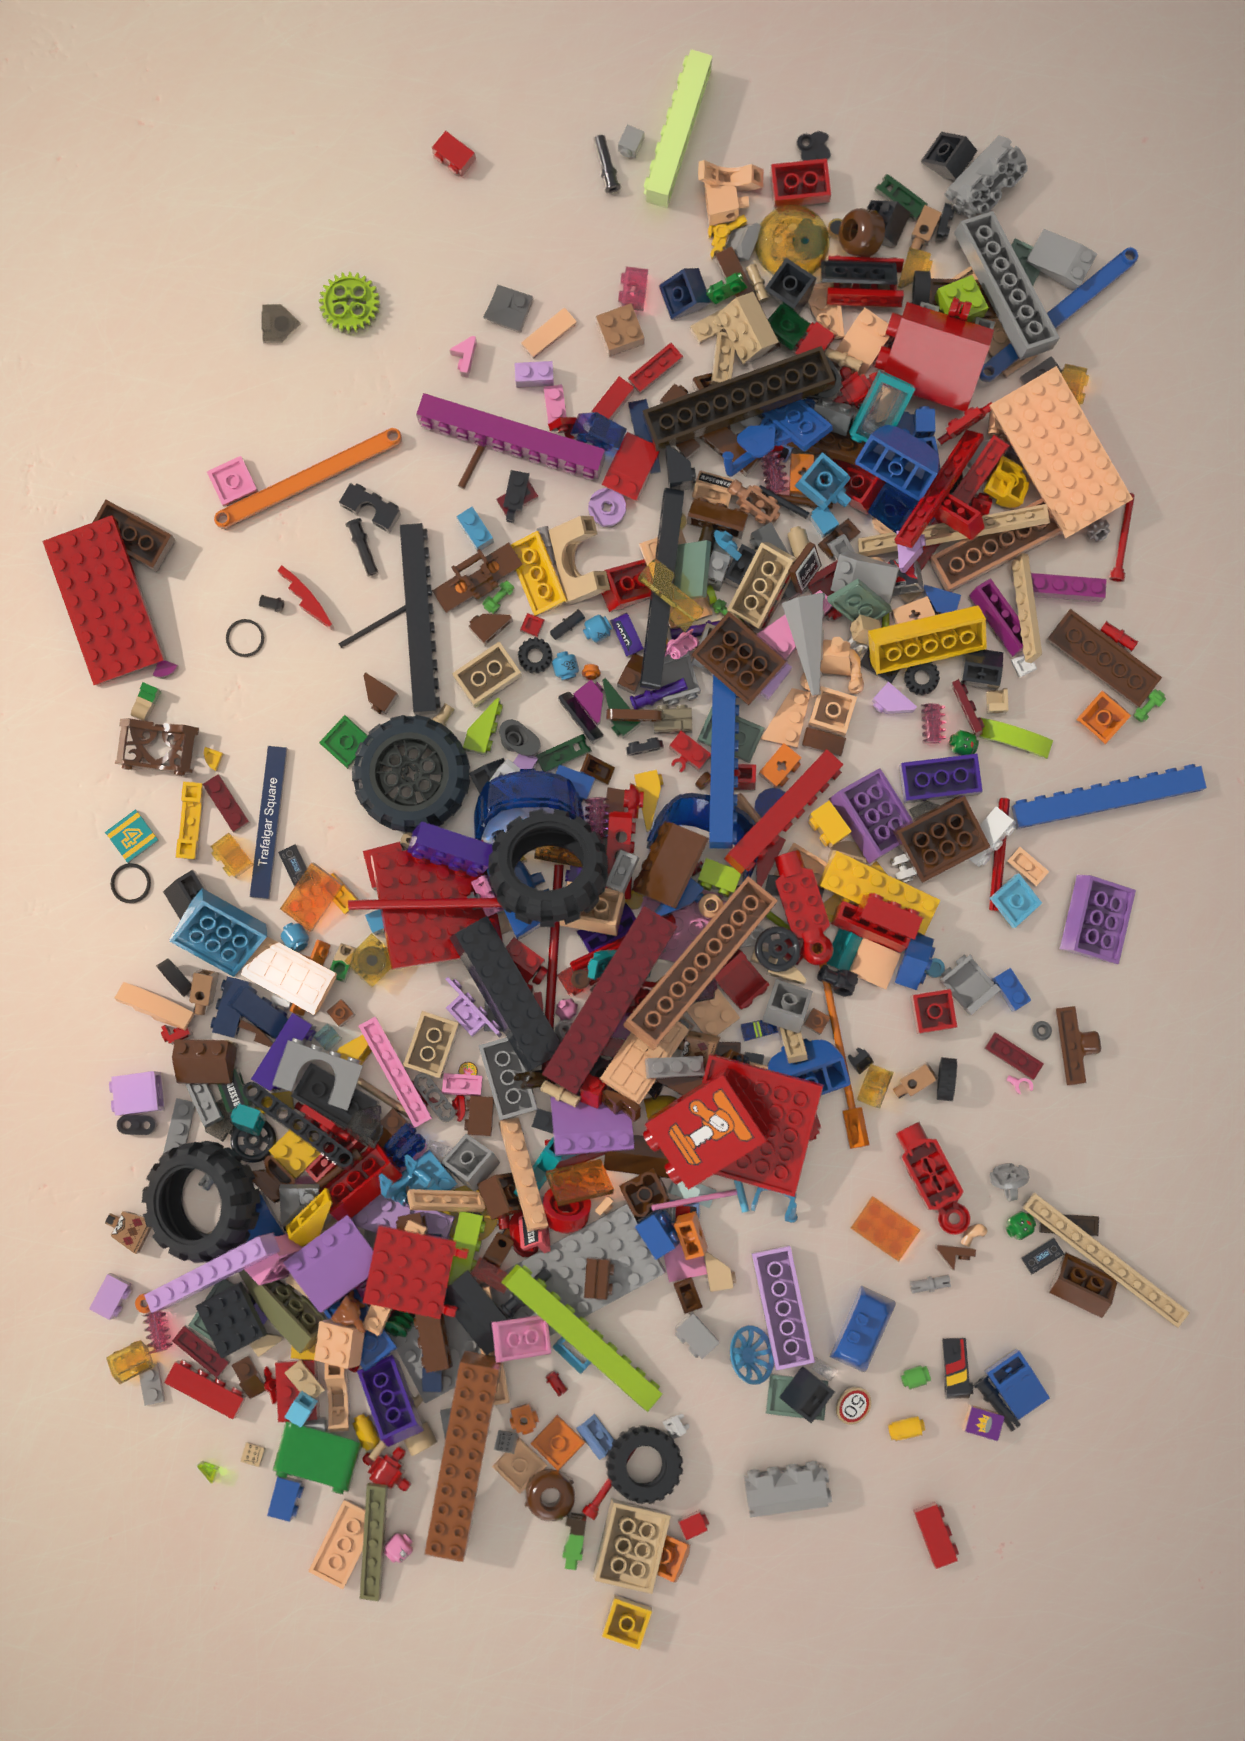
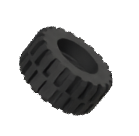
M647 1426L629 1428V1431L620 1433V1437L617 1440H613L611 1443L612 1447L607 1452V1476L612 1486L626 1499L638 1504H653L657 1500H664L667 1494L671 1495L674 1491V1486H678L680 1482L679 1476L683 1473V1468H681L683 1458L680 1456V1449L674 1443V1440L663 1431ZM641 1446L654 1448L662 1459V1468L659 1475L649 1483L634 1481L626 1469L629 1455Z

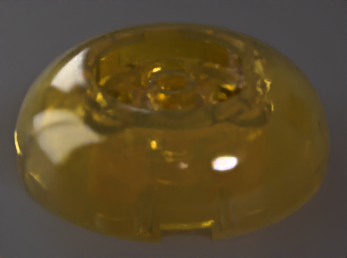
M786 205L771 211L761 221L758 239L755 244V252L762 267L772 276L785 258H788L810 274H814L821 267V260H826L830 245L828 229L821 217L813 210L800 205ZM796 224L797 228L795 230L789 229V225ZM781 236L782 242L776 243L774 239ZM803 237L809 239V242L807 244L801 243V239ZM790 238H792V239L794 238L795 241H794V242H789V239H790ZM794 251L795 255L788 256L787 252Z

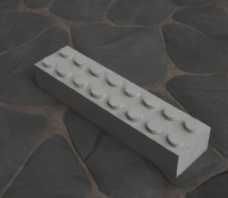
M991 211L960 221L954 234L1019 359L1023 360L1052 350L1060 337L994 212Z

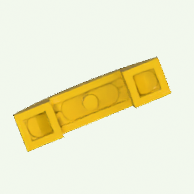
M183 782L179 839H177L175 858H196L201 827L203 783Z

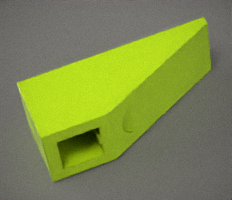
M496 698L468 728L463 745L465 751L486 756L487 751L491 752L493 745L491 736L492 733H496L498 722H495L496 717L501 715L503 704H500V698Z

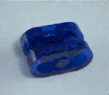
M407 1123L386 1142L383 1150L389 1157L393 1156L392 1161L397 1167H406L405 1156L408 1154L413 1158L417 1153L421 1152L425 1148L426 1140L421 1134H416V1129L411 1123Z

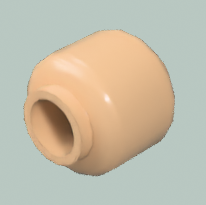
M706 894L699 901V912L706 919H712L723 906V901L716 894Z

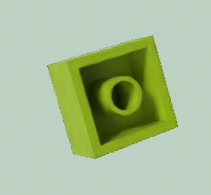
M973 275L938 288L934 296L941 313L947 315L953 297L959 298L962 302H972L966 320L969 322L975 321L976 317L983 318L989 308Z
M706 858L697 883L705 890L715 889L720 895L728 898L729 895L732 896L735 892L741 874L735 868Z

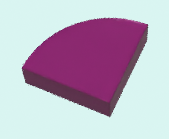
M166 660L159 662L153 676L157 678L166 677L174 673L178 665Z

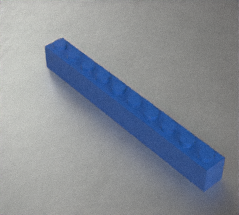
M713 675L709 848L733 849V842H737V831H733V824H737V812H733V806H737L738 794H734V788H738V776H734V770H738V758L734 757L735 752H738L739 740H735V734H739V722H735V716H739V704H736V698L739 697Z
M1195 764L1184 766V769L1177 771V768L1165 770L1164 774L1158 775V772L1146 774L1147 777L1145 778L1133 776L1129 777L1126 782H1121L1120 779L1110 781L1107 786H1102V783L1091 785V789L1083 790V787L1072 789V793L1065 794L1064 791L1053 793V797L1046 798V795L1034 797L1035 801L1027 802V799L1018 800L1011 807L1014 821L1016 822L1015 826L1016 829L1203 791L1207 787L1202 766L1196 767Z

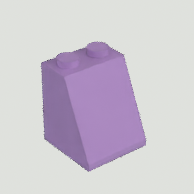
M150 1071L111 1077L112 1081H109L110 1093H113L111 1110L115 1112V1116L165 1110L161 1072Z

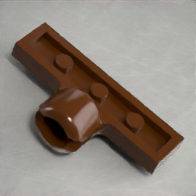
M1076 1006L1056 1008L1067 1085L1087 1083L1083 1058L1086 1055L1101 1052L1099 1033L1096 1031L1080 1032Z

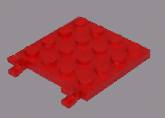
M379 1225L363 1303L440 1319L442 1314L455 1317L457 1306L444 1304L453 1256L467 1259L469 1249L456 1247V1240Z

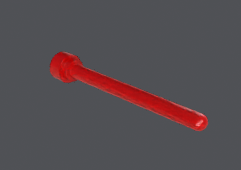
M1130 493L1133 499L1125 505L1116 564L1113 570L1110 571L1109 579L1115 582H1124L1126 573L1123 569L1135 497L1133 493Z
M635 1450L629 1455L627 1462L629 1461ZM609 1478L593 1502L585 1505L582 1510L585 1515L593 1520L598 1516V1507L612 1487Z

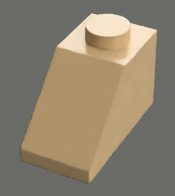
M706 1252L704 1257L710 1292L732 1289L733 1284L736 1283L735 1272H731L727 1265L709 1252Z

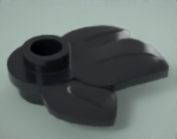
M816 131L811 135H800L797 139V147L801 151L802 161L830 158V150L824 144L828 140L829 135L822 131ZM807 141L809 145L804 146L802 143Z

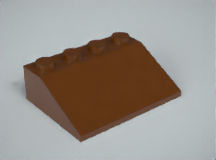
M732 611L727 612L691 654L747 705H750L789 662Z
M959 795L892 830L922 883L990 848L964 795Z
M664 821L658 830L655 842L650 847L647 859L642 863V869L638 877L633 882L632 891L649 900L676 909L709 838L674 823Z

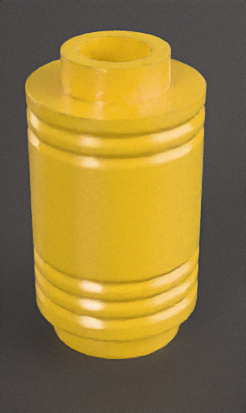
M363 1413L354 1417L355 1422L351 1424L362 1444V1448H365L366 1451L375 1448L379 1444L380 1438L370 1416H365Z
M916 1416L891 1422L888 1425L891 1440L900 1441L922 1436V1431H925L923 1419L919 1420V1417Z

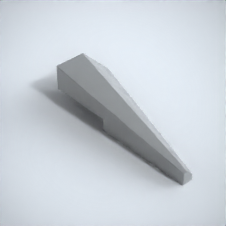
M825 593L801 596L782 603L812 696L821 694L820 678L822 677V672L820 671L821 660H823L824 630L822 629V617H824L823 599H825Z

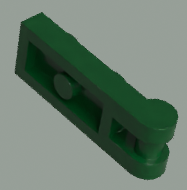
M886 174L882 179L883 182L878 184L874 190L889 201H898L910 212V217L917 220L924 205L927 206L928 203L892 176ZM888 186H892V187H893V189H892L891 191H889V190L886 189V188H887Z
M581 734L535 755L538 758V763L543 773L591 753L592 750L586 744L585 735ZM579 744L580 750L575 751L573 745Z

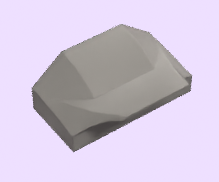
M754 223L732 230L726 248L732 246L739 261H748L763 226Z

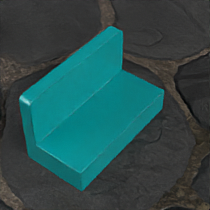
M839 928L832 943L833 954L830 960L826 962L827 965L839 970H850L863 938Z

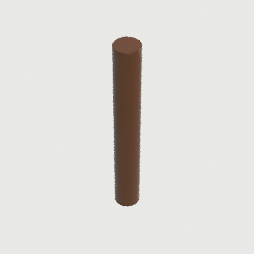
M477 446L458 487L465 489L485 447Z

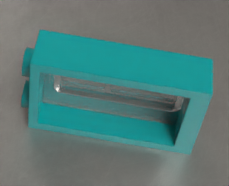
M879 369L849 429L851 438L859 443H862V441L867 442L870 435L877 428L884 425L897 427L915 391L914 385Z

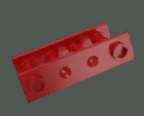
M828 256V260L896 263L897 273H902L904 259L895 257ZM833 282V288L828 287L826 305L902 308L904 290H897V285H890V290L878 289V284H871V289H860L859 283H852V288H841V283Z

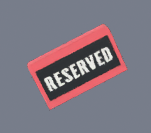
M524 1215L520 1216L521 1248L527 1250L537 1246L543 1253L550 1252L549 1227L528 1232Z

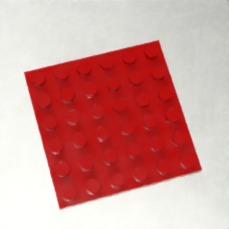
M408 850L371 856L379 900L467 898V896L471 895V892L476 894L471 882L483 875H488L486 870L481 876H470L463 870L455 871L444 864H433L426 858H415L411 853L407 852ZM473 908L380 909L391 969L461 959L449 938L458 931L484 918L486 915L483 908L480 910H473ZM498 913L488 916L503 942Z
M710 1053L702 1083L728 1067L771 1131L765 1143L721 1169L715 1175L795 1197L823 1084Z

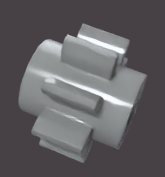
M1100 518L1086 526L1088 530L1086 534L1090 539L1094 538L1096 542L1104 540L1108 533H1110L1108 528L1110 525L1107 520Z

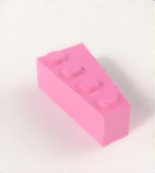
M826 595L825 599H823L824 616L833 607L828 603V596ZM783 615L758 633L763 640L786 660L796 650L786 615Z

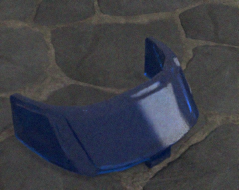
M536 768L520 769L519 772L498 776L486 782L478 797L474 811V839L481 841L488 822L501 811L513 808L547 807L567 811L571 819H575L578 816L584 820V811L579 793L576 792L573 783L569 779L559 774L536 771Z
M686 793L683 795L679 794L672 799L654 820L647 838L648 844L646 848L650 849L664 821L676 825L694 826L709 832L710 795ZM733 806V812H737V824H733V831H737V842H733L736 845L756 823L746 812L737 806ZM755 866L749 872L747 870L743 872V881L748 876L751 878Z

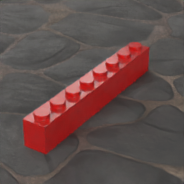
M826 749L733 847L724 859L740 874L745 870L749 872L756 865L754 860L757 857L761 859L769 851L767 849L770 843L775 845L781 838L779 834L782 831L786 833L793 825L791 821L795 817L799 819L804 814L805 810L803 808L807 804L811 806L818 799L816 797L819 791L823 793L830 786L828 782L831 779L835 781L842 773L840 769L844 764Z

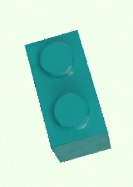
M238 1104L237 1108H234L231 1113V1122L237 1129L260 1136L266 1121L261 1111Z

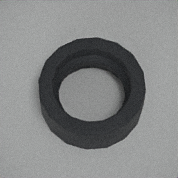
M915 271L912 304L919 306L921 302L929 304L930 271Z

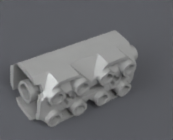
M999 135L948 187L944 195L953 204L952 208L955 209L957 214L963 213L968 218H972L978 213H988L1001 199V189L1003 187H1013L1027 172L1026 158L1017 146L1013 148L1010 145L1012 143L1010 139Z
M817 1461L806 1462V1466L800 1467L798 1464L786 1465V1470H779L778 1467H769L764 1472H759V1469L747 1471L748 1475H745L744 1479L747 1482L745 1483L750 1518L829 1507L828 1503L832 1502L831 1491L829 1488H826V1483L829 1482L828 1471L822 1465H819Z

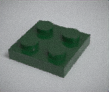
M782 303L768 318V322L777 340L791 351L800 339L805 336L806 330L811 324Z

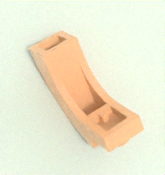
M703 160L699 161L698 180L704 182L705 186H734L737 192L751 191L763 188L764 169L753 164L738 168H725Z
M325 1363L329 1432L349 1431L350 1399L347 1370L343 1367Z

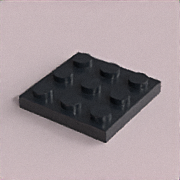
M242 1281L195 1306L221 1359L268 1335Z

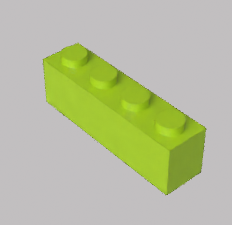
M467 1212L459 1213L453 1240H456V1247L467 1248L469 1252L467 1259L453 1256L448 1285L467 1270L470 1273L471 1271L475 1272L477 1260L474 1259L475 1252L480 1251L482 1242L478 1239L480 1233H484L486 1225L481 1215Z

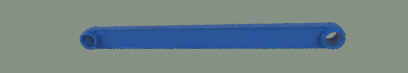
M1132 247L1123 250L1052 308L1047 314L1054 328L1059 327L1131 268L1138 260L1137 250ZM1125 255H1131L1133 260L1127 259ZM1011 343L983 365L979 376L983 382L993 381L1019 359ZM984 370L991 371L992 376L985 375Z

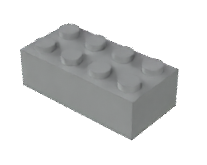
M507 1037L478 1045L499 1119L504 1120L537 1110L538 1107L533 1090L521 1089L520 1086L523 1082L513 1080L517 1073L526 1072Z

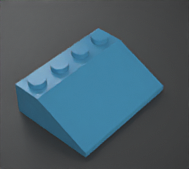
M202 888L191 901L169 942L234 977L266 939L267 927L262 921Z

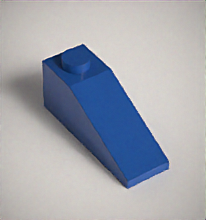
M690 878L676 909L660 904L654 912L665 917L691 906L694 902L698 904L704 896V888Z

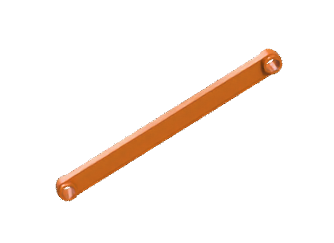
M389 428L218 511L214 516V521L219 528H228L399 445L402 441L401 432L396 428ZM391 434L398 435V438L394 441L388 439ZM221 516L228 517L225 523H219Z

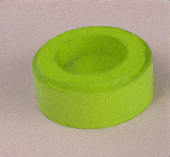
M711 585L707 586L706 597L709 605L717 601L715 591Z

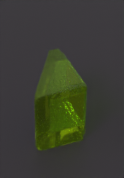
M201 1461L197 1466L207 1480L213 1484L220 1467L205 1461Z

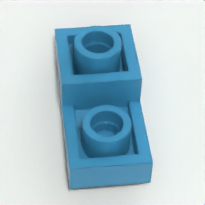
M715 530L714 537L718 545L733 559L738 561L742 554L737 551V544L732 540L734 537L727 531Z

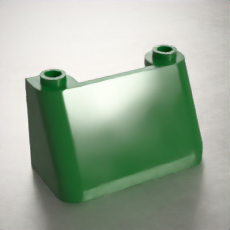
M285 1422L273 1471L276 1472V1476L281 1478L293 1475L328 1485L333 1488L332 1492L343 1495L344 1492L349 1493L362 1444L351 1439L305 1426L300 1428L296 1424Z

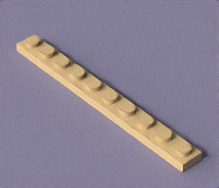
M1047 504L984 515L982 517L985 529L977 536L1048 524L1050 521ZM944 523L929 525L922 533L925 534L926 538L925 546L967 538ZM897 532L858 538L859 554L872 556L898 551V546L894 540Z
M1033 1193L1022 1207L1177 1328L1189 1315L1190 1312L1036 1193Z

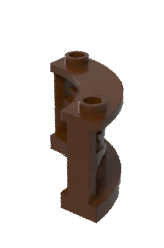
M131 718L120 719L119 726H121L115 764L121 765V769L132 770L133 767L174 772V775L185 776V773H192L193 769H190L194 738L199 733L198 727L165 723L164 725L155 724L154 726V722ZM130 728L133 741L127 742L128 729ZM149 732L150 738L141 741L140 738L145 739L144 733ZM158 733H162L164 743L172 749L156 760L143 745L152 743L157 738ZM174 735L172 741L176 742L175 745L168 741L169 736ZM135 745L137 749H131L128 752L129 754L135 753V759H124L126 746ZM178 751H182V755H181V756L178 755V754H176V753H177ZM143 758H144V759H145L147 762H149L150 764L140 763V762H141V761L143 760ZM178 758L181 760L180 765L175 764ZM169 761L170 766L163 765Z

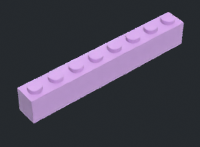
M270 1233L259 1236L145 1294L144 1296L151 1313L164 1310L280 1252L274 1234Z

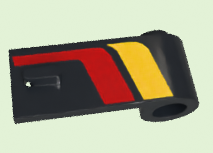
M966 1338L942 1339L945 1398H970V1394H973V1382H969Z

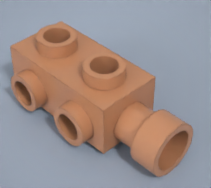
M735 479L727 489V492L731 495L739 497L736 504L740 506V509L745 513L753 515L760 524L767 525L779 518L781 513L778 512L780 506L777 505L778 501L774 497L763 495V490L756 485L752 487L750 485L745 488L740 481Z

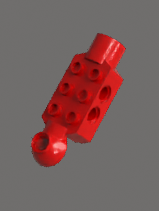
M630 783V789H625L624 808H628V812H609L606 854L608 856V877L616 861L615 853L622 850L634 853L635 842L631 841V836L636 832V822L632 821L633 818L638 819L639 808H643L644 791H640L632 783ZM623 831L626 833L627 840L625 842L617 841L616 835L618 832ZM632 876L624 892L625 899H631Z
M800 850L779 855L774 858L780 876L775 881L789 928L799 940H803L801 950L804 959L813 965H823L832 957L833 944L824 935L830 927V923L813 870L805 868ZM820 944L823 947L822 953L815 954L812 951L813 945Z
M920 1122L896 1133L895 1135L904 1150L901 1160L927 1210L939 1212V1225L948 1234L957 1235L963 1233L970 1224L969 1211L965 1206L958 1203L964 1191L937 1139H928ZM951 1213L959 1216L957 1224L950 1223L949 1216Z

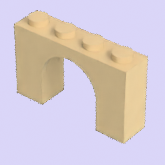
M579 516L550 529L549 534L560 583L567 599L565 603H579L610 590L606 571H592L582 576L575 566V552L578 545L582 541L597 535L594 516Z

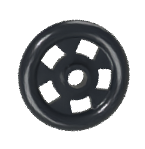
M780 926L770 927L758 936L755 943V955L764 968L773 972H784L794 967L801 955V944L798 937L791 930ZM779 934L780 939L772 941L771 935ZM787 939H790L793 944L790 948L784 942ZM763 943L769 944L768 952L762 950ZM775 946H780L782 951L777 952ZM789 953L792 957L786 962L783 957ZM770 956L778 959L776 964L768 961Z
M265 1121L263 1126L267 1132V1135L264 1137L261 1134L256 1136L241 1131L236 1126L234 1127L230 1137L231 1149L243 1158L242 1161L257 1163L271 1155L269 1150L276 1144V1133L269 1122ZM238 1137H244V1145H238ZM253 1137L257 1138V1141L254 1144L250 1143V1140ZM263 1142L268 1144L264 1151L259 1149ZM246 1149L254 1150L253 1155L245 1154Z

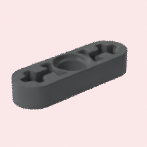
M425 1073L418 1074L414 1079L415 1088L441 1121H451L455 1116L454 1107L429 1075ZM419 1078H426L428 1080L426 1082V1085L429 1088L431 1087V1085L434 1087L433 1089H430L426 1093V1095L423 1093L424 1091H426L425 1087L423 1085H421L420 1087L418 1086ZM433 1092L440 1095V1100L437 1103H432L429 1100V1095ZM443 1101L446 1102V1104H443V1107L446 1110H451L449 1118L441 1116L443 1111L440 1107L438 1110L435 1109Z

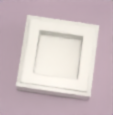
M1024 654L1011 660L1019 678L1037 669L1034 662H1025Z

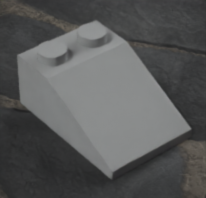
M1043 229L1026 262L1073 291L1081 285L1097 253L1083 244Z
M846 550L839 554L831 591L836 592L854 580L860 579L885 602L890 604L899 567Z

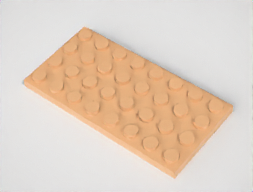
M1057 366L989 405L1065 538L1133 499Z

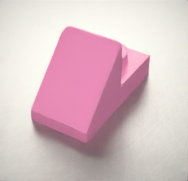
M475 336L469 337L450 349L451 355L463 358H460L458 363V370H460L462 377H469L477 344Z

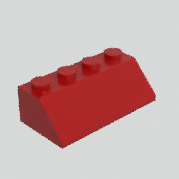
M374 1142L361 1153L364 1157L361 1161L356 1160L351 1169L341 1172L320 1190V1193L325 1188L329 1190L332 1200L329 1213L338 1222L347 1215L350 1218L354 1217L381 1194L379 1180L381 1173L393 1183L403 1176L395 1163L377 1142Z

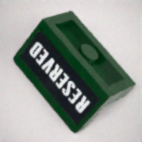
M234 1069L232 1085L217 1084L228 1113L237 1108L238 1104L248 1107L253 1106L243 1094L245 1083L240 1069Z

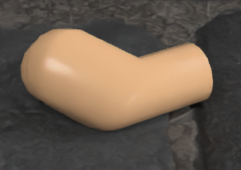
M983 1224L969 1226L965 1231L961 1244L970 1247L974 1237H983L987 1234V1228Z

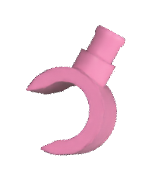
M1008 1076L1007 1081L1015 1086V1091L1018 1094H1021L1019 1084L1022 1081L1028 1083L1030 1091L1033 1090L1031 1080Z

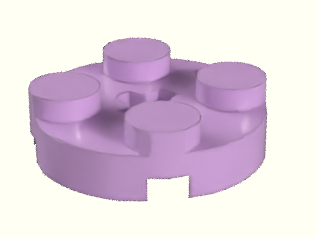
M599 489L590 498L588 506L589 515L594 516L595 523L601 527L614 526L626 514L625 499L622 494L612 489ZM604 503H607V505H612V507L610 508V512L602 510L604 508Z

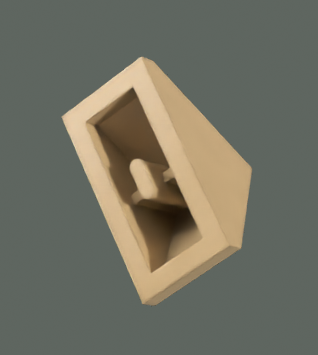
M268 1333V1335L249 1345L256 1355L260 1357L281 1342L284 1336Z

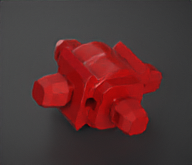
M848 367L842 368L840 370V375L843 379L841 381L843 387L840 389L842 396H837L833 401L840 404L848 403L851 407L855 405L859 409L878 372H874L869 375V378H866L864 373L859 376L857 371L852 373ZM873 404L868 412V415L875 411V407Z
M399 1446L392 1452L393 1456L389 1453L385 1456L381 1454L375 1461L368 1457L371 1454L370 1452L365 1453L362 1460L367 1466L371 1465L368 1473L371 1474L369 1479L372 1482L388 1485L390 1489L394 1488L396 1484L398 1485L397 1488L402 1491L409 1489L411 1483L407 1478H402L405 1470L402 1469L404 1464L399 1461L404 1458L406 1450Z

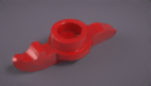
M456 1095V1098L452 1100V1106L457 1111L455 1115L458 1116L457 1121L460 1122L465 1117L466 1112L465 1095Z
M266 1366L264 1368V1388L269 1392L273 1405L277 1403L276 1379L271 1377L272 1372Z

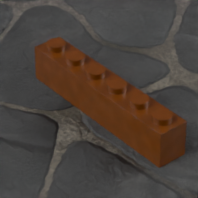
M674 383L660 399V404L687 395L688 391L683 386H677ZM730 425L698 437L722 458L723 453L726 451L733 453L732 462L747 452L738 444L737 436L739 433L735 434L732 432ZM756 458L739 472L746 477L761 458Z

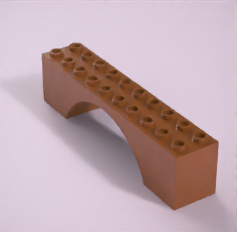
M464 1351L461 1358L424 1555L460 1562L464 1561L475 1511L483 1455L502 1362H496L495 1356Z

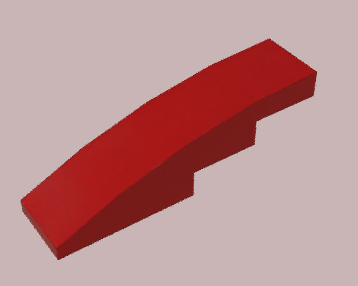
M281 565L277 571L279 575L291 583L288 587L290 592L302 600L299 604L300 608L332 630L334 627L311 591L294 574Z

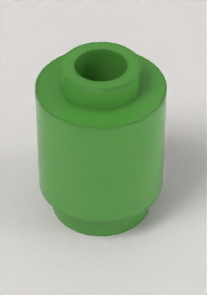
M920 1365L903 1371L904 1375L901 1376L904 1387L908 1386L909 1390L926 1385L927 1382L931 1381L927 1366L922 1367Z

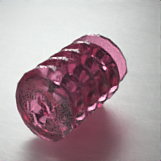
M782 451L769 452L760 458V462L763 463L761 468L765 470L763 472V476L766 477L764 483L767 486L765 488L774 493L790 490V487H784L788 480L782 479V477L787 475L786 472H781L782 469L786 468L785 465H780L784 458L778 457V455L783 453Z
M935 703L921 704L922 707H925V709L921 710V714L926 715L921 718V721L926 723L922 725V729L926 730L922 733V736L927 738L922 743H941V740L946 739V736L941 735L946 729L940 727V725L946 723V721L940 720L941 717L946 716V714L940 712V710L945 709V706Z
M592 797L585 800V803L590 805L585 807V811L589 812V814L585 815V819L590 820L587 823L591 825L592 832H597L601 838H608V835L603 833V831L608 830V827L603 826V824L608 823L609 820L603 817L609 815V812L604 811V808L609 807L604 801L609 799Z
M157 1311L141 1315L147 1317L142 1323L149 1324L144 1329L145 1332H150L145 1338L152 1340V1342L147 1344V1347H153L149 1354L168 1350L173 1345L171 1342H166L171 1338V1335L165 1334V1332L170 1330L169 1327H163L168 1322V1320L162 1319L166 1312Z

